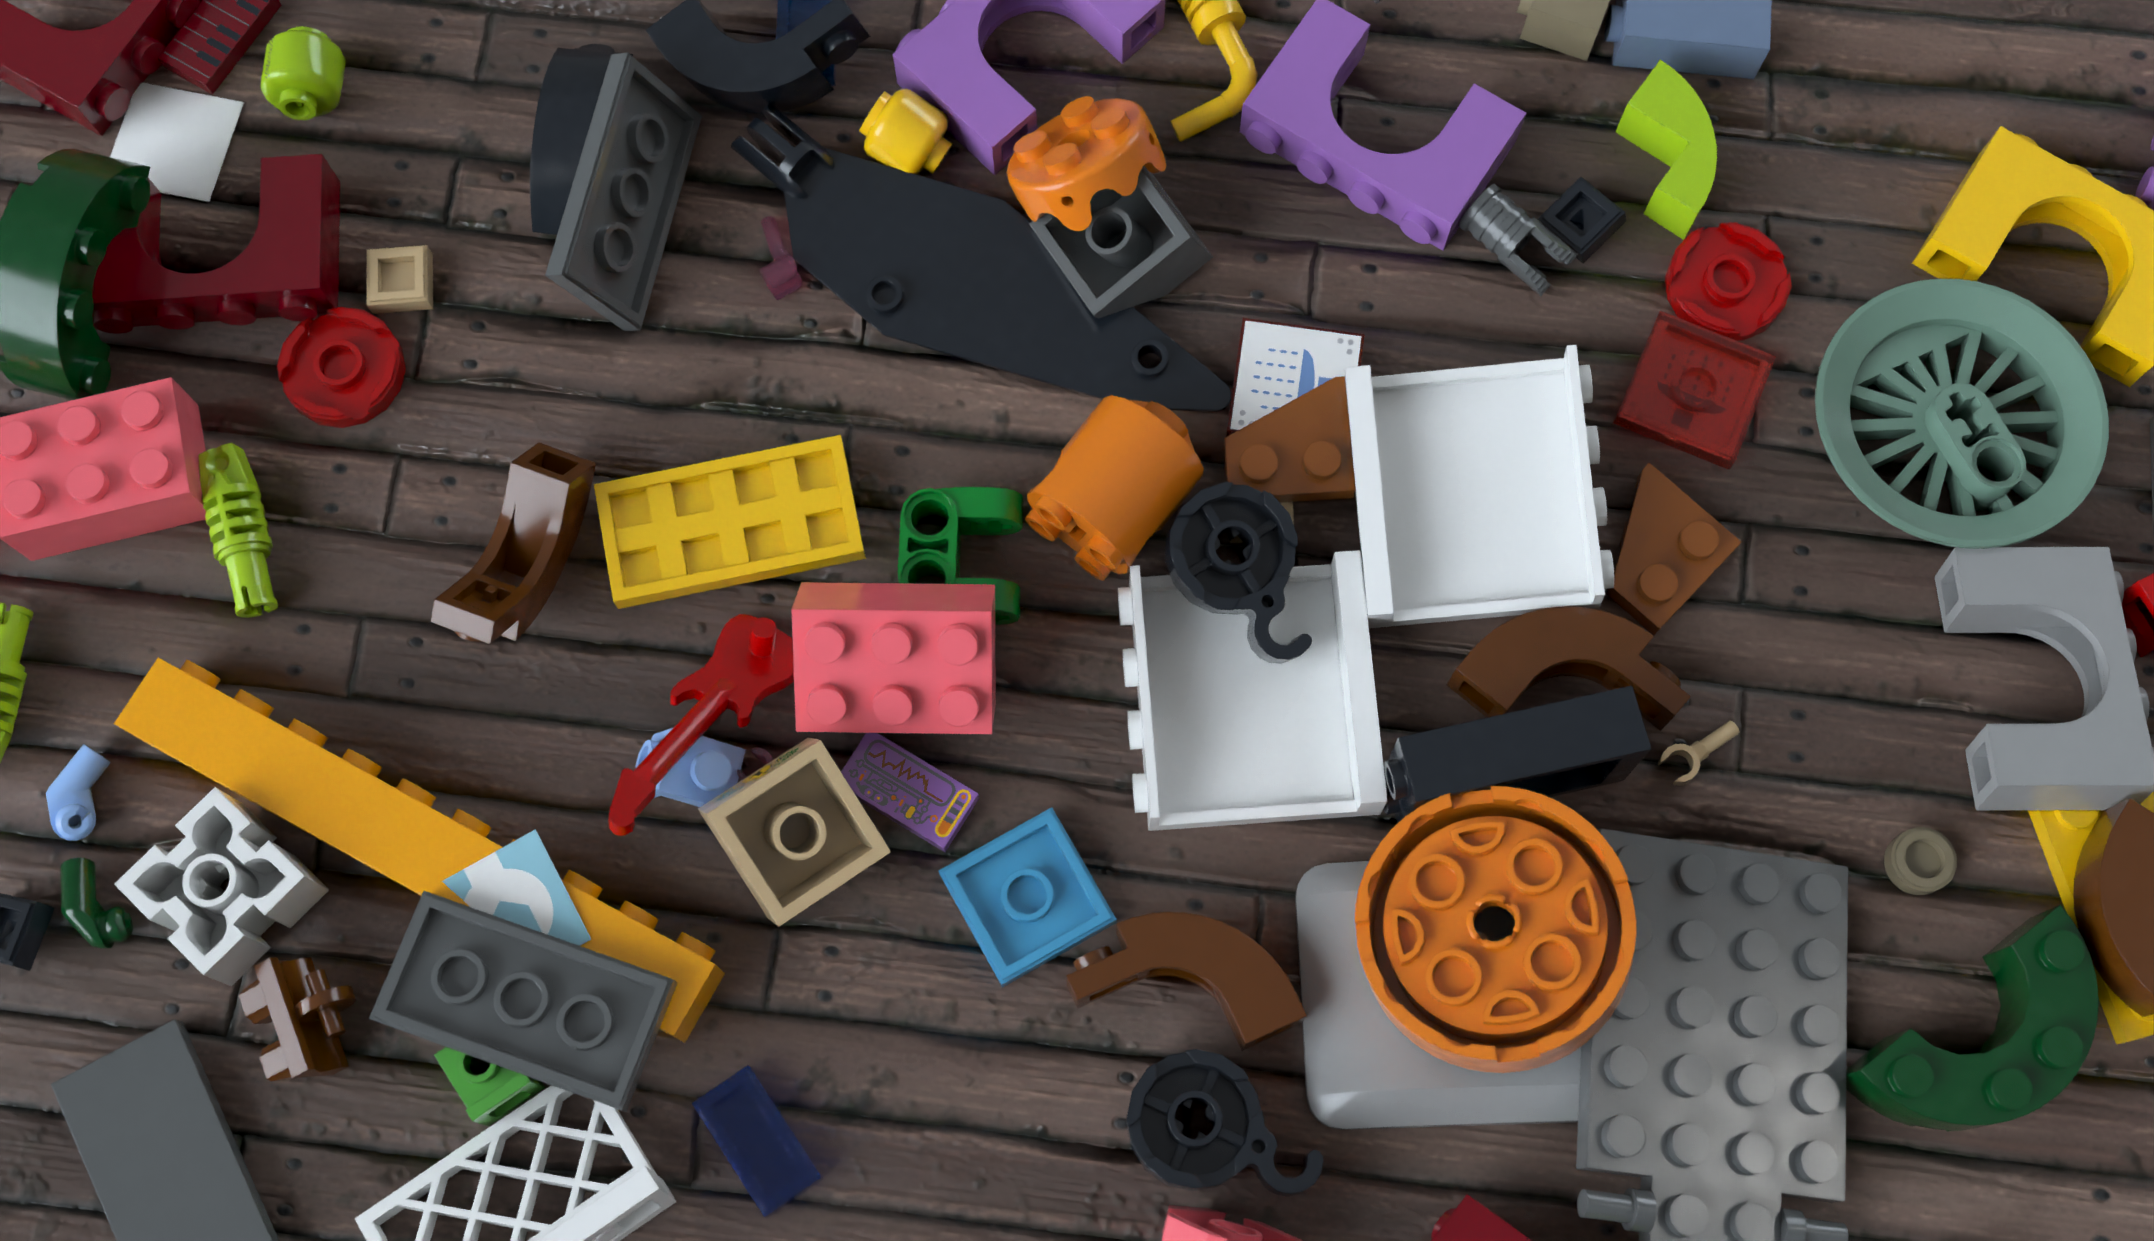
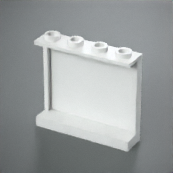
M1567 345L1564 358L1375 377H1371L1370 365L1345 367L1355 495L1369 628L1515 616L1552 607L1576 606L1593 609L1600 607L1605 596V589L1614 588V565L1611 550H1600L1597 526L1607 525V505L1604 488H1593L1590 465L1599 464L1600 445L1596 425L1586 426L1583 403H1592L1593 401L1592 375L1589 364L1579 365L1577 345Z
M1360 550L1335 552L1331 564L1295 566L1292 568L1289 580L1284 588V609L1271 619L1269 634L1280 645H1288L1294 638L1302 634H1308L1312 638V644L1301 656L1282 664L1269 663L1262 660L1251 650L1247 639L1249 619L1246 615L1211 613L1190 603L1175 587L1170 575L1141 577L1140 565L1130 566L1129 587L1118 588L1120 626L1132 625L1134 648L1123 649L1125 687L1137 686L1139 710L1127 711L1130 750L1142 749L1144 773L1132 774L1135 813L1147 812L1149 831L1381 814L1387 803V792Z

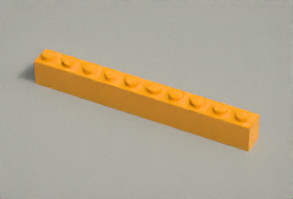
M158 657L114 722L116 726L419 896H422L423 891L469 906L442 881L502 848V846L486 838L492 828L481 820L458 808L452 818L445 816L431 808L437 797L404 778H402L397 788L376 778L382 767L349 748L342 758L327 751L322 747L328 738L322 733L293 718L288 728L269 719L274 710L272 706L242 689H239L234 698L218 691L215 688L221 679L187 659L182 667L178 669ZM568 870L562 882L591 937V940L582 944L581 947L678 982L660 1030L685 1043L725 975L716 964L711 962L716 951L684 932L680 933L676 942L654 931L659 922L658 918L628 901H624L619 911L598 900L603 890L600 886Z

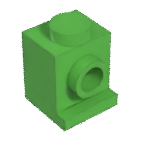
M448 1047L434 1054L465 1104L466 1112L473 1122L488 1127L546 1088L539 1080L490 1063L485 1073L475 1076L470 1069V1062L475 1057Z

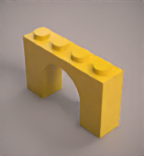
M2000 126L1977 156L1912 264L1938 279L1977 281L1990 265L2008 233L2015 228L2027 224L2048 223L2076 232L2085 238L2099 253L2108 275V294L2105 304L2083 340L2081 348L2088 356L2094 368L2128 387L2132 386L2154 366V210L2148 208L2147 204L2138 197L2123 194L2094 178L2087 169L2076 164H2069L2040 148L2031 138L2013 133Z

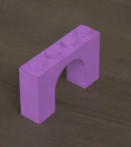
M947 0L936 18L922 30L914 29L909 32L898 44L896 52L893 53L897 84L902 89L912 90L943 111L948 117L947 131L995 176L1009 163L1014 153L1013 147L1015 143L1023 136L1037 129L1036 109L995 72L985 60L982 51L991 33L1004 21L1018 14L1032 11L1053 12L1075 21L1123 64L1164 28L1165 0Z
M1316 0L1244 101L1239 132L1245 135L1248 142L1257 150L1266 154L1276 153L1295 164L1300 173L1307 179L1318 184L1327 183L1348 195L1349 200L1360 210L1370 214L1379 213L1398 224L1403 233L1410 239L1421 244L1430 243L1443 251L1458 230V225L1463 215L1482 194L1516 143L1526 112L1474 83L1440 134L1427 145L1401 154L1379 153L1358 145L1337 124L1332 112L1331 102L1363 57L1371 24L1329 0Z

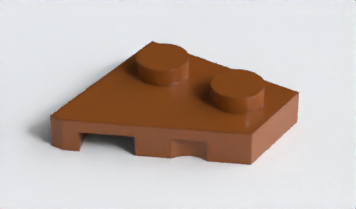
M1345 376L1332 378L1225 437L1223 451L1226 482H1234V485H1248L1261 492L1264 490L1271 493L1280 503L1353 498L1356 489Z
M1648 463L1637 477L1635 485L1637 489L1630 515L1625 522L1620 540L1621 548L1618 559L1614 565V588L1607 589L1606 594L1652 635H1655L1736 550L1741 541L1651 463Z

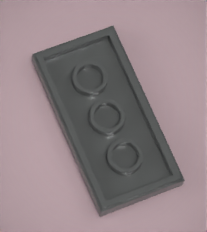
M628 52L611 54L545 276L622 330L641 331L702 115Z
M423 891L369 1019L627 1112L678 982L635 965Z
M174 1019L51 1084L116 1241H279L182 1021Z

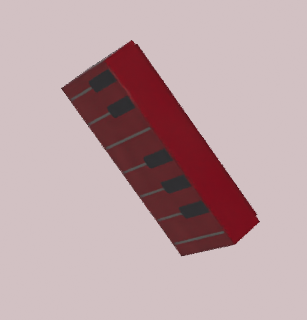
M202 0L159 55L158 59L167 70L213 95L282 4L279 0Z

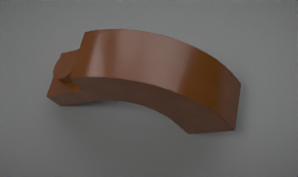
M540 442L510 463L501 513L485 551L466 575L434 599L431 622L451 629L456 635L469 641H483L491 644L499 636L516 641L529 628L546 604L574 547L589 500L596 463Z
M1576 606L1539 609L1522 614L1498 626L1469 652L1455 669L1447 683L1450 689L1487 718L1506 714L1529 688L1553 677H1581L1594 681L1608 690L1632 686L1641 716L1660 731L1691 697L1680 688L1681 682L1670 669L1658 662L1651 661L1648 663L1639 656L1654 637L1652 634L1633 622L1612 613Z
M2129 798L2103 811L2088 835L2076 866L2073 899L2078 930L2089 950L2094 967L2110 989L2128 1007L2140 1016L2146 1017L2154 1014V813Z
M1160 912L1132 917L1116 923V936L1123 950L1115 954L1112 953L1109 946L1093 950L1076 959L1073 964L1077 971L1066 975L1067 986L1077 1009L1146 978L1173 976L1189 980L1202 987L1217 1001L1226 1016L1241 1051L1302 1024L1307 1017L1287 975L1276 960L1261 945L1235 927L1203 915L1185 912Z

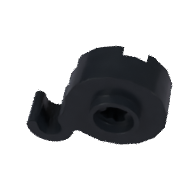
M1222 482L1202 489L1178 511L1166 535L1165 562L1173 584L1190 603L1211 613L1246 615L1249 619L1247 639L1251 650L1260 659L1269 663L1282 664L1301 656L1311 646V636L1302 634L1291 640L1288 645H1280L1269 634L1271 619L1284 609V588L1295 564V548L1298 545V536L1289 512L1271 493L1264 490L1262 492L1248 485H1234V482ZM1227 533L1230 541L1238 536L1244 542L1245 548L1238 555L1242 564L1232 565L1229 559L1223 562L1216 553L1220 546L1218 535Z
M1192 1049L1183 1053L1169 1055L1148 1067L1132 1090L1126 1118L1131 1149L1143 1168L1167 1186L1189 1191L1219 1187L1240 1173L1244 1168L1251 1167L1255 1170L1257 1177L1265 1188L1274 1194L1287 1197L1304 1192L1313 1186L1321 1175L1323 1155L1318 1150H1313L1304 1156L1303 1168L1298 1177L1289 1178L1278 1173L1274 1166L1277 1141L1273 1133L1264 1124L1258 1094L1250 1083L1245 1071L1221 1054ZM1192 1102L1200 1103L1206 1107L1204 1118L1213 1124L1210 1134L1206 1136L1198 1132L1196 1139H1190L1181 1134L1183 1124L1175 1119V1113L1178 1108L1182 1107L1189 1111Z

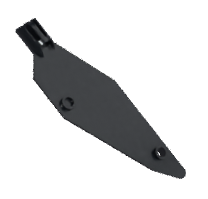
M768 103L762 110L765 117L796 147H793L758 118H754L746 129L757 144L781 164L780 167L744 137L738 136L732 142L731 148L784 192L793 259L882 335L1099 399L1114 395L1128 400L1157 402L1169 410L1219 412L1230 404L1231 390L1228 385L1134 307L1101 318L1093 316L1029 225L1030 221L1006 201L824 148L771 103ZM1147 353H1153L1161 359L1160 364L1151 369L1144 368L1138 361L1141 356Z

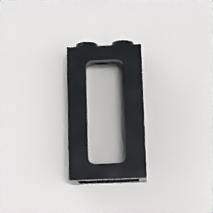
M1627 686L1398 737L1388 760L1384 762L1387 803L1383 808L1385 814L1395 813L1397 823H1399L1419 806L1448 793H1450V796L1470 791L1491 790V786L1525 789L1547 797H1554L1624 781L1652 749L1633 687Z

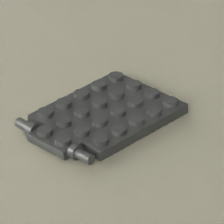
M1599 829L1598 831L1615 851L1628 877L1636 915V942L1632 970L1620 1003L1600 1031L1581 1046L1576 1169L1641 1178L1640 1189L1628 1188L1624 1194L1582 1189L1577 1201L1579 1216L1581 1218L1620 1222L1625 1230L1639 1232V1241H1848V1229L1844 1223L1805 1218L1800 1210L1781 1208V1196L1829 1203L1845 1202L1848 867Z

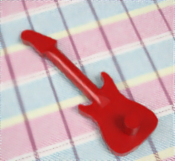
M739 614L731 618L724 625L717 639L713 656L705 666L683 678L672 688L670 692L671 705L677 706L683 701L696 699L698 702L634 771L629 768L622 770L609 810V829L613 834L622 836L633 831L635 818L654 799L656 785L726 709H730L737 714V725L740 728L745 727L751 721L754 708L765 697L788 687L794 682L793 639L777 629L773 620L764 617L757 618L747 614Z

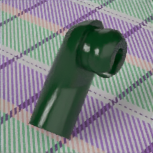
M72 858L63 862L60 867L62 915L93 947L109 949L113 947L114 942L128 940L133 932L130 914L126 913L125 909L120 906L112 907L105 911L96 899L95 863L86 858Z

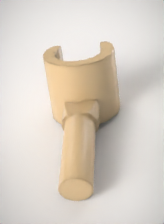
M1728 721L1702 740L1696 741L1690 746L1686 744L1669 746L1660 756L1658 765L1664 763L1672 755H1680L1686 758L1690 766L1689 773L1682 775L1673 782V785L1683 786L1696 776L1700 768V762L1706 759L1710 753L1740 733L1739 728L1733 721Z

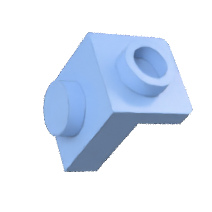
M673 728L655 733L651 740L645 741L638 754L635 768ZM701 736L656 785L655 797L664 796L697 807L703 806L737 784L746 749Z

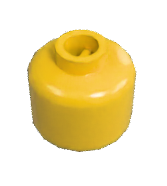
M907 88L898 90L893 96L884 91L859 130L861 134L866 136L864 150L870 158L879 164L916 175L923 168L933 174L952 146L951 142L943 138L948 128L947 115Z

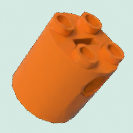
M1114 395L1104 397L1062 449L1059 460L1053 470L1027 493V501L1032 509L1025 517L1026 522L1045 539L1054 542L1059 537L1065 544L1078 552L1074 557L1075 561L1091 576L1103 581L1110 572L1117 574L1128 573L1130 566H1132L1146 541L1164 527L1203 476L1204 467L1193 449L1186 425L1174 412L1157 402L1128 400Z

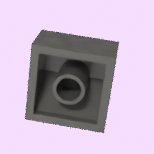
M1145 166L1142 167L1139 173L1136 189L1131 195L1122 196L1114 190L1104 189L1097 191L1092 196L1090 201L1092 221L1089 227L1083 231L1070 230L1055 216L1045 213L1038 221L1029 223L1096 318L1166 296L1213 258L1163 187Z

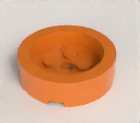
M1491 786V790L1470 791L1450 796V793L1419 806L1389 831L1372 854L1363 873L1355 905L1357 946L1361 963L1371 989L1383 1011L1402 1034L1415 1045L1436 1058L1465 1069L1492 1073L1521 1072L1556 1062L1573 1053L1598 1033L1612 1016L1621 1001L1632 970L1636 942V915L1628 877L1618 856L1603 835L1576 811L1557 800L1525 789ZM1498 906L1506 909L1513 916L1515 926L1511 936H1507L1500 941L1482 940L1480 938V935L1474 928V921L1477 915L1485 908Z

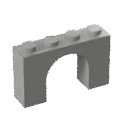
M1954 547L1934 576L1944 633H2017L2039 639L2055 648L2070 662L2081 681L2084 692V710L2082 717L2077 720L2056 724L1985 725L1965 749L1975 809L2107 810L2129 798L2141 804L2154 792V747L2151 745L2147 726L2149 698L2145 689L2139 687L2134 665L2137 651L2136 638L2133 631L2126 628L2121 605L2124 597V583L2121 574L2118 571H2114L2109 547H1996L1987 549Z

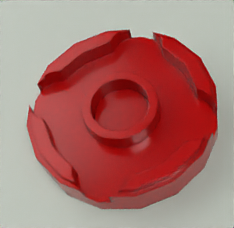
M1736 222L1720 223L1718 227H1709L1707 229L1702 227L1691 232L1676 248L1665 275L1667 300L1678 319L1695 333L1717 341H1744L1766 331L1781 314L1786 306L1792 287L1790 272L1787 275V269L1783 263L1785 257L1778 245L1760 230Z
M347 307L326 310L328 314L321 315L314 320L309 317L302 321L283 343L277 364L279 380L283 385V391L295 409L318 425L337 428L367 423L387 410L401 390L406 366L402 347L385 322L365 310Z

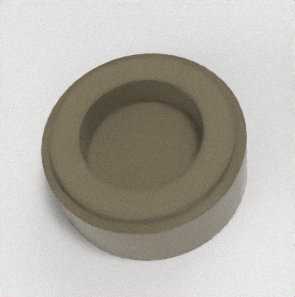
M1915 827L1896 836L1889 843L1884 855V866L1889 879L1900 890L1912 895H1928L1945 887L1952 880L1957 869V856L1951 842L1943 834L1931 828Z

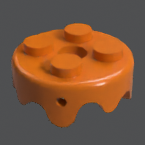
M1085 96L1068 103L1062 109L1060 115L1052 118L1034 132L1023 136L1015 143L1013 147L1014 153L1008 163L1007 177L1018 201L1033 222L1038 221L1045 213L1055 216L1070 230L1083 231L1089 227L1092 221L1090 201L1097 191L1110 189L1122 196H1129L1136 189L1138 176L1143 166L1152 174L1165 171L1166 161L1153 126L1142 106L1126 99L1113 98L1094 101L1092 97Z

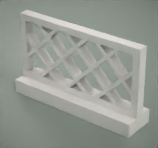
M551 1085L357 1216L355 1220L366 1241H388L380 1225L403 1209L423 1212L415 1241L431 1240L438 1215L468 1220L463 1241H478L482 1223L514 1228L510 1241H525L527 1231L538 1233L527 1241H621L673 1205L676 1200L664 1180L654 1171L618 1109L594 1101L595 1104L588 1131L556 1126L563 1101L574 1093ZM545 1114L543 1123L533 1122ZM604 1119L614 1136L601 1134ZM520 1130L539 1133L530 1170L499 1165L506 1139ZM553 1136L585 1141L575 1178L543 1173ZM598 1144L622 1148L633 1166L631 1170L610 1184L588 1181ZM487 1153L485 1163L475 1161ZM462 1169L482 1173L471 1210L441 1205L448 1179ZM496 1175L526 1180L517 1218L485 1213ZM540 1183L572 1189L565 1215L551 1225L530 1221ZM585 1191L596 1193L583 1202ZM429 1192L426 1202L416 1201Z

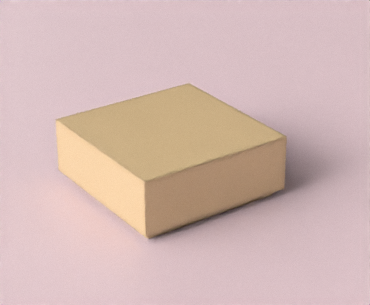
M428 245L367 250V307L372 314L433 309V253Z

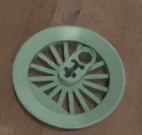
M1930 279L1904 284L1887 290L1866 302L1843 323L1828 345L1818 371L1815 389L1816 420L1824 448L1836 472L1854 495L1876 515L1902 531L1926 541L1951 547L1987 549L2021 543L2039 536L2063 521L2084 501L2093 488L2106 457L2109 439L2107 403L2098 375L2088 356L2075 338L2046 311L2013 292L1993 285L1963 279ZM1961 344L1951 380L1946 351ZM1980 348L1998 359L1976 385L1973 386L1969 382L1977 351ZM1925 360H1926L1927 369L1925 368V366H1924L1923 363H1922V362L1925 361ZM2007 367L2011 368L2023 380V382L1989 398L1985 395V392ZM1875 385L1884 393L1868 389L1867 387ZM2032 395L2040 408V411L1998 413V411ZM1850 407L1885 419L1851 420ZM2046 431L2047 445L2011 433ZM1901 438L1866 455H1863L1857 443V440ZM1921 447L1890 485L1886 484L1873 470ZM1931 457L1918 505L1899 493ZM2026 463L2044 468L2040 480L2026 470ZM1977 466L1987 469L1993 475L1995 481L1984 478ZM1944 479L1949 490L1953 515L1936 511ZM2012 489L2024 498L2025 501L2013 506L2006 494ZM1988 510L1990 513L1989 515L1976 516L1975 511Z

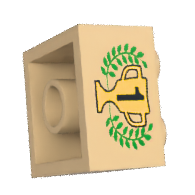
M808 737L698 808L767 918L778 927L891 853L884 839L819 739Z

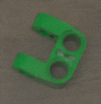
M996 487L927 488L911 494L904 502L900 516L899 583L915 584L923 576L934 575L943 579L945 584L995 585V625L1017 622L1020 618L1021 587L1012 581L1003 579L960 578L961 535H1009L1021 531L1023 527L1024 502L1022 494L1014 490ZM935 515L947 521L945 528L937 534H921L915 529L919 521L927 516Z

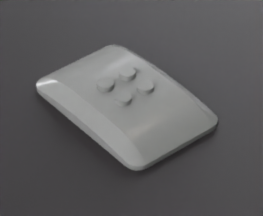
M1369 861L1326 863L1314 866L1304 873L1297 885L1295 906L1301 1004L1307 1015L1302 1022L1306 1098L1309 1110L1317 1121L1328 1128L1339 1130L1578 1122L1581 1047L1558 1061L1545 1066L1509 1073H1492L1465 1069L1449 1064L1427 1053L1403 1035L1388 1018L1371 989L1361 963L1357 946L1355 905L1360 882ZM1498 906L1483 909L1474 921V928L1480 935V938L1489 941H1500L1507 936H1511L1515 926L1513 916L1506 909Z

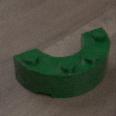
M63 149L46 156L37 163L38 170L44 172L33 185L23 183L18 185L0 220V343L4 354L0 355V370L6 378L21 388L75 400L104 393L110 381L111 367L108 359L111 347L100 340L93 325V284L98 266L103 261L107 247L112 239L125 228L138 226L140 213L145 210L150 198L151 189L148 180L150 166L77 149Z
M2059 905L2030 917L1982 957L1996 980L2000 1009L1995 1030L1980 1050L1973 1054L1958 1055L1932 1046L1910 1028L1885 1037L1846 1069V1089L1863 1104L1893 1121L1911 1127L1920 1126L1946 1131H1963L2011 1121L2028 1115L2054 1099L2079 1072L2089 1053L2095 1035L2099 1008L2097 979L2089 950L2081 933L2064 908Z

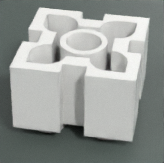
M214 787L175 825L186 837L171 852L154 845L114 885L150 921L175 931L168 940L204 976L232 986L271 948L260 936L275 921L291 928L329 889L295 855L274 844L273 841L277 837L241 802ZM230 878L229 885L224 892L220 886L224 880Z

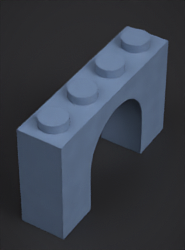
M1616 0V5H1610L1605 24V41L1614 42L1613 66L1654 69L1661 59L1677 72L1754 79L1770 50L1772 0Z

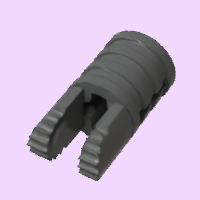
M1492 184L1469 207L1458 226L1465 232H1471L1477 241L1485 244V247L1491 253H1495L1498 256L1497 259L1538 295L1542 296L1551 284L1540 270L1533 265H1528L1517 254L1532 238L1544 246L1545 251L1559 263L1563 262L1567 266L1578 254L1535 217L1530 218L1525 210L1517 207L1508 196H1504L1501 193V188L1496 184Z

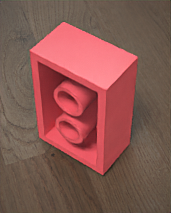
M172 377L0 417V539L30 561L206 520V510L203 508L198 458V455L205 452L206 449L198 404Z
M801 582L791 609L796 732L992 734L996 705L995 585Z

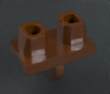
M269 957L256 964L254 968L258 979L241 991L238 996L245 1017L250 1019L253 1024H268L273 1021L279 1040L263 1048L259 1057L266 1079L272 1082L301 1077L334 1075L348 1068L349 1065L339 1036L346 1032L339 1012L356 1002L352 987L346 985L331 988L325 970H315L311 957L290 961H279L277 957Z

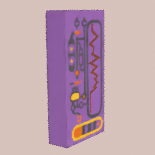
M866 733L841 771L859 801L943 852L947 851L979 800L977 792L878 733Z

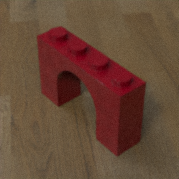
M0 0V80L96 134L103 136L113 121L119 119L126 112L130 99L140 84L145 81L149 74L154 73L161 66L162 63L158 59L159 55L202 0H133L127 9L112 21L96 28L79 31L53 27L7 1Z
M323 154L261 158L259 221L251 242L239 256L218 269L204 273L186 274L162 267L159 254L161 192L148 178L151 189L150 198L145 210L140 213L138 226L125 228L112 239L107 247L103 261L98 266L92 293L94 302L93 325L95 329L112 334L128 333L133 330V327L159 325L168 329L182 330L193 327L196 322L221 321L230 325H249L254 323L256 318L283 317L291 321H304L309 317L312 320L315 319L317 314H328L326 310L338 307L340 180Z

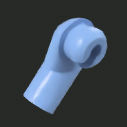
M85 744L81 746L46 792L53 831L60 838L68 841L83 839L93 831L96 825V813L91 787L111 763Z

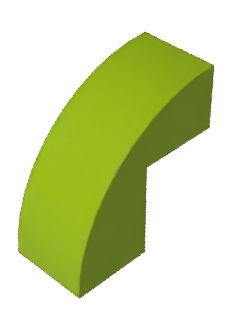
M1660 59L1628 102L1615 132L1671 167L1656 187L1643 214L1684 240L1711 191L1716 173L1717 144L1708 112L1695 90L1677 71Z

